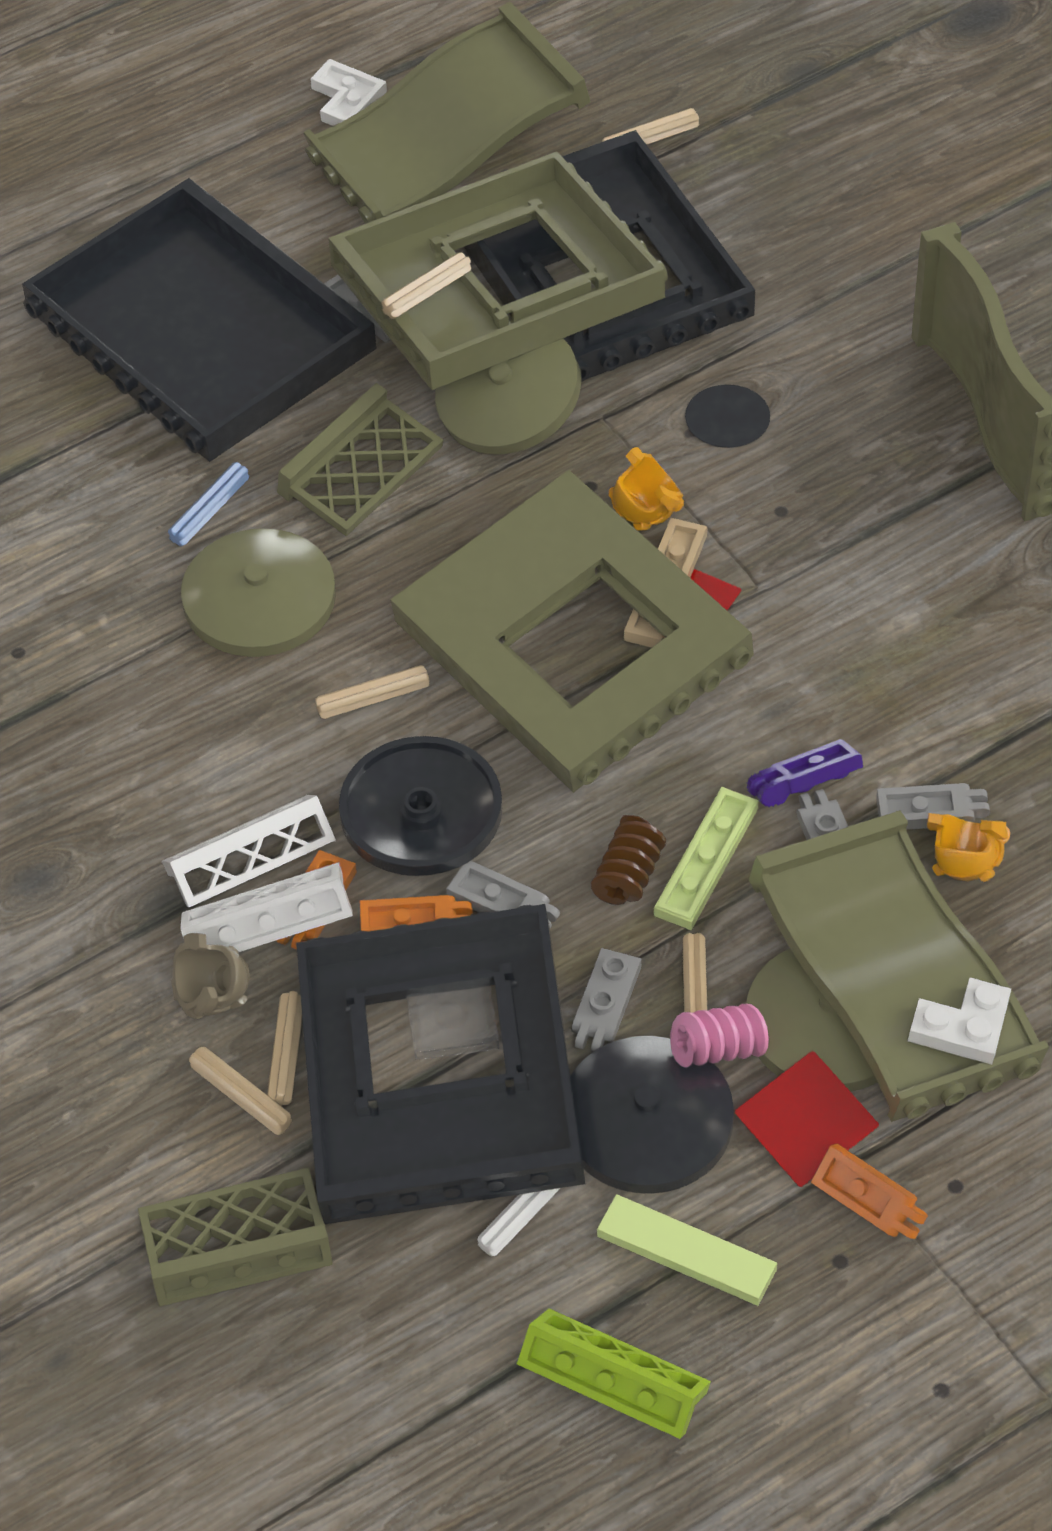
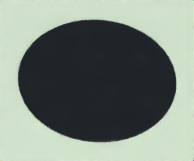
M725 384L706 388L696 394L686 408L685 419L690 431L701 441L717 447L732 448L747 445L761 437L769 426L770 410L765 400L753 390L743 386Z

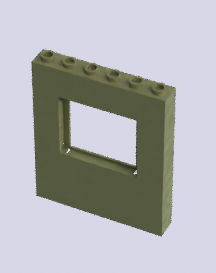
M557 151L328 238L333 269L431 390L665 298V281L668 278L664 264L660 260L657 261L650 254L645 243L642 240H638L630 232L626 222L618 219L612 212L609 204L597 196L591 184L587 181L585 182L577 174L572 163H567ZM534 219L538 221L584 273L501 306L473 272L470 271L396 319H391L382 311V301L455 255L454 250ZM591 282L595 286L593 289H591ZM512 312V319L509 322L507 314Z
M570 470L552 481L390 599L395 622L573 793L583 785L594 782L601 771L613 762L624 759L639 742L654 736L664 723L675 715L683 714L693 701L705 692L713 691L722 679L735 669L739 670L746 666L751 657L754 656L752 633ZM597 567L600 572L595 575V568ZM601 579L665 638L573 707L509 646ZM500 637H503V644L499 642Z

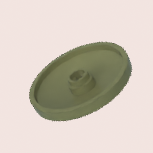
M562 338L435 389L437 412L448 433L454 440L468 449L484 454H509L522 451L550 437L569 418L580 395L581 372L571 347Z
M265 528L231 533L206 546L189 564L181 586L184 614L195 634L218 650L248 657L279 654L296 648L311 639L329 619L336 598L332 567L326 556L317 546L294 533Z
M788 949L771 959L752 982L746 1004H752L760 1011L767 1025L769 1036L768 1048L766 1053L759 1057L762 1063L774 1074L780 1076L809 1052L814 1051L850 1092L876 1084L877 1080L858 1044L841 1018L804 971L792 950Z

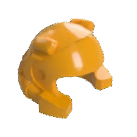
M639 447L632 448L626 455L631 465L618 477L615 486L609 489V497L612 500L613 508L622 518L634 523L633 527L637 531H644L650 529L652 525L665 522L671 517L673 512L680 511L684 506V500L678 486L651 454L643 453Z
M928 813L927 828L936 831L935 859L937 863L932 867L933 872L937 876L946 874L960 881L980 879L982 882L989 881L995 875L994 867H998L1003 860L1004 844L1010 838V830L1006 826L1007 822L981 820V823H974L949 814Z

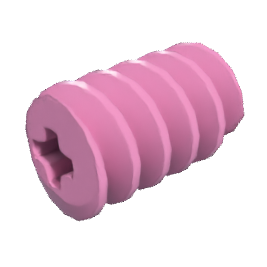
M752 1004L726 1006L723 1009L712 1008L708 1011L697 1010L694 1013L683 1012L675 1018L670 1032L672 1054L676 1062L682 1067H689L692 1065V1062L698 1066L704 1065L707 1060L710 1063H718L722 1058L726 1061H733L737 1056L738 1058L746 1059L751 1054L760 1057L766 1053L769 1040L764 1017Z

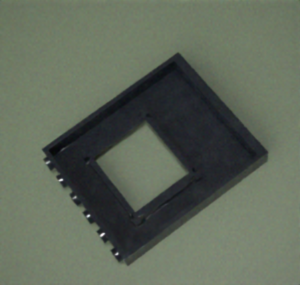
M636 130L562 156L567 163H572L577 174L585 182L587 181L591 184L597 196L609 204L612 212L618 219L626 222L632 234L643 231L681 283V285L665 290V298L587 328L585 335H583L582 330L563 338L571 347L579 364L581 382L670 347L678 346L683 342L704 334L712 333L717 329L741 322L755 315V288ZM536 219L464 246L503 305L557 285L545 266L569 258ZM685 289L689 292L688 296H685Z
M545 904L523 905L515 909L496 912L484 911L476 915L451 919L440 918L432 922L413 925L401 924L393 928L357 931L349 935L330 938L318 937L310 941L296 943L317 1201L324 1224L586 1184L550 926ZM495 985L506 1069L505 1074L374 1094L366 1005ZM513 1079L514 1086L507 1087L505 1080ZM377 1101L378 1107L371 1108L369 1102Z

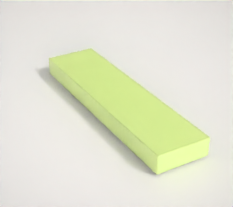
M724 787L720 788L654 907L655 917L689 930L693 929L756 814L758 800Z
M617 1194L597 1228V1237L757 1306H759L777 1271V1262Z

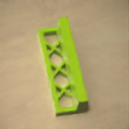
M550 1308L529 1324L517 1361V1365L678 1439H681L686 1434L695 1405L707 1394L711 1381Z

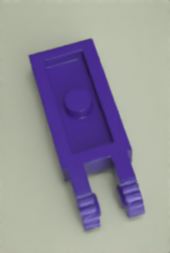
M840 739L775 763L772 767L761 770L758 774L751 775L748 778V782H746V788L751 795L757 796L758 801L765 807H774L775 804L785 803L790 793L807 792L815 785L831 779L844 778L850 772L863 768L862 755L844 740Z

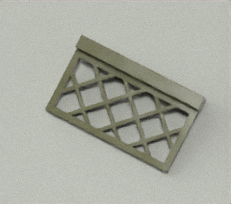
M375 383L279 471L277 493L287 501L294 497L345 536L350 534L443 447V439L387 399L388 391L378 383ZM388 414L399 422V429H379L378 421ZM406 438H421L429 445L423 450H407ZM359 439H374L376 451H355L354 443ZM380 439H401L402 450L381 451ZM382 460H403L404 468L400 472H383ZM350 461L351 473L330 474V465L334 462ZM356 461H377L378 473H357ZM379 482L380 490L376 494L359 495L358 483ZM331 483H352L354 495L332 496ZM310 484H326L327 496H312L304 489ZM333 505H355V513L345 521L334 512Z
M309 1167L138 1208L159 1307L333 1265L329 1239ZM304 1184L305 1191L296 1202L280 1196L286 1188ZM252 1196L262 1200L253 1213L237 1206L242 1199ZM272 1205L288 1211L279 1224L262 1218ZM211 1206L220 1210L210 1223L194 1217L202 1208ZM229 1215L245 1221L235 1235L219 1228ZM298 1216L314 1223L312 1227L296 1231L288 1229ZM164 1217L177 1220L167 1233L152 1228L150 1225L151 1220ZM186 1225L202 1232L192 1245L177 1239V1236ZM255 1226L271 1233L267 1238L254 1241L245 1240ZM211 1237L227 1243L221 1249L208 1252L202 1250ZM168 1247L184 1254L179 1259L162 1263L158 1262Z

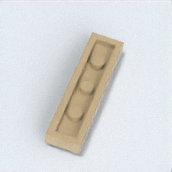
M670 518L658 550L686 575L691 577L707 537V526ZM634 609L632 610L624 630V641L652 648L665 638Z

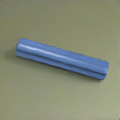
M238 462L232 463L168 530L169 539L179 546L186 545L249 479L248 469Z

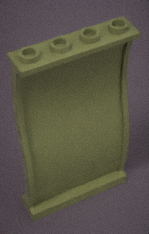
M510 1L499 7L500 14L497 17L483 22L450 40L417 65L382 97L362 111L317 134H314L310 129L304 132L309 145L305 148L308 157L315 166L319 164L323 166V172L332 186L338 184L341 187L340 191L346 202L351 207L356 205L359 208V215L365 224L447 193L473 173L507 142L528 127L573 104L578 109H581L591 102L585 79Z
M956 222L922 231L911 337L917 347L929 345L948 364L961 382L971 402L985 450L996 472L1011 493L1023 504L1021 513L1023 520L1027 521L1037 517L1048 516L1052 513V397L1035 380L1013 345L998 295L985 271L972 254L961 244L962 231Z
M901 810L758 855L755 858L749 877V882L755 892L762 893L778 928L800 965L841 1018L858 1044L889 1105L887 1116L891 1122L905 1117L908 1119L918 1118L930 1108L941 1104L946 1106L954 1105L963 1100L967 1095L980 1090L983 1093L991 1092L1001 1086L1003 1082L1017 1077L1020 1080L1030 1078L1041 1069L1042 1061L1049 1049L1045 1040L1039 1042L1012 990L992 1065L908 1042L919 998L961 1010L969 978L1010 988V986L991 958L955 916L935 887L907 834L908 821Z

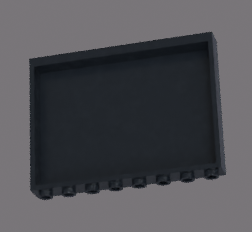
M190 178L22 283L25 296L23 304L32 318H39L47 325L49 331L55 337L60 336L64 339L76 355H83L92 363L94 369L100 375L105 374L121 393H128L138 402L140 408L145 413H152L161 421V424L169 433L178 435L184 440L190 451L193 453L198 452L209 462L377 349L375 325L371 320Z

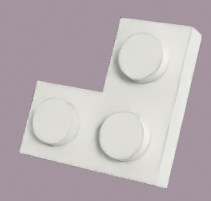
M331 59L311 78V88L332 97L320 110L321 121L332 126L362 111L387 92L386 81Z
M969 978L961 1010L919 998L908 1042L992 1065L1011 989Z

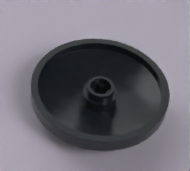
M414 736L394 740L366 754L348 773L343 782L339 797L341 826L351 847L363 859L380 869L407 876H428L448 872L477 857L494 838L502 818L500 783L490 764L480 754L464 744L433 736Z
M635 1036L608 1043L588 1055L571 1074L583 1169L608 1186L641 1194L663 1193L676 1190L697 1181L707 1174L717 1164L727 1149L733 1130L734 1105L732 1094L724 1075L714 1063H710L708 1060L704 1065L698 1066L692 1062V1065L689 1067H682L676 1062L672 1054L670 1038Z

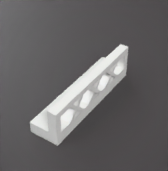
M306 795L163 860L162 863L168 876L175 878L186 906L191 907L329 844L336 839L316 795ZM314 815L322 836L310 842L296 838L295 834L300 821ZM291 825L288 834L279 831ZM270 834L286 839L281 854L273 859L258 854L264 837ZM255 842L252 851L242 848ZM292 842L301 845L295 849L290 850ZM235 850L249 855L244 872L236 876L221 871L227 854ZM256 858L264 861V863L253 867ZM218 859L215 868L206 865L207 863ZM198 867L213 872L207 889L193 895L184 874ZM219 875L228 878L227 880L216 884Z
M338 862L182 912L181 932L183 938L184 935L189 933L206 934L207 945L233 946L238 952L351 917L353 916V911L343 885V873Z

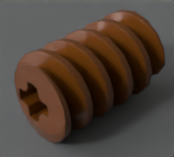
M623 815L619 826L614 832V837L608 845V850L603 855L602 863L597 868L596 876L591 881V889L601 901L613 905H621L626 901H639L643 896V888L649 883V876L655 870L654 863L660 859V851L666 845V838L663 833L642 817Z

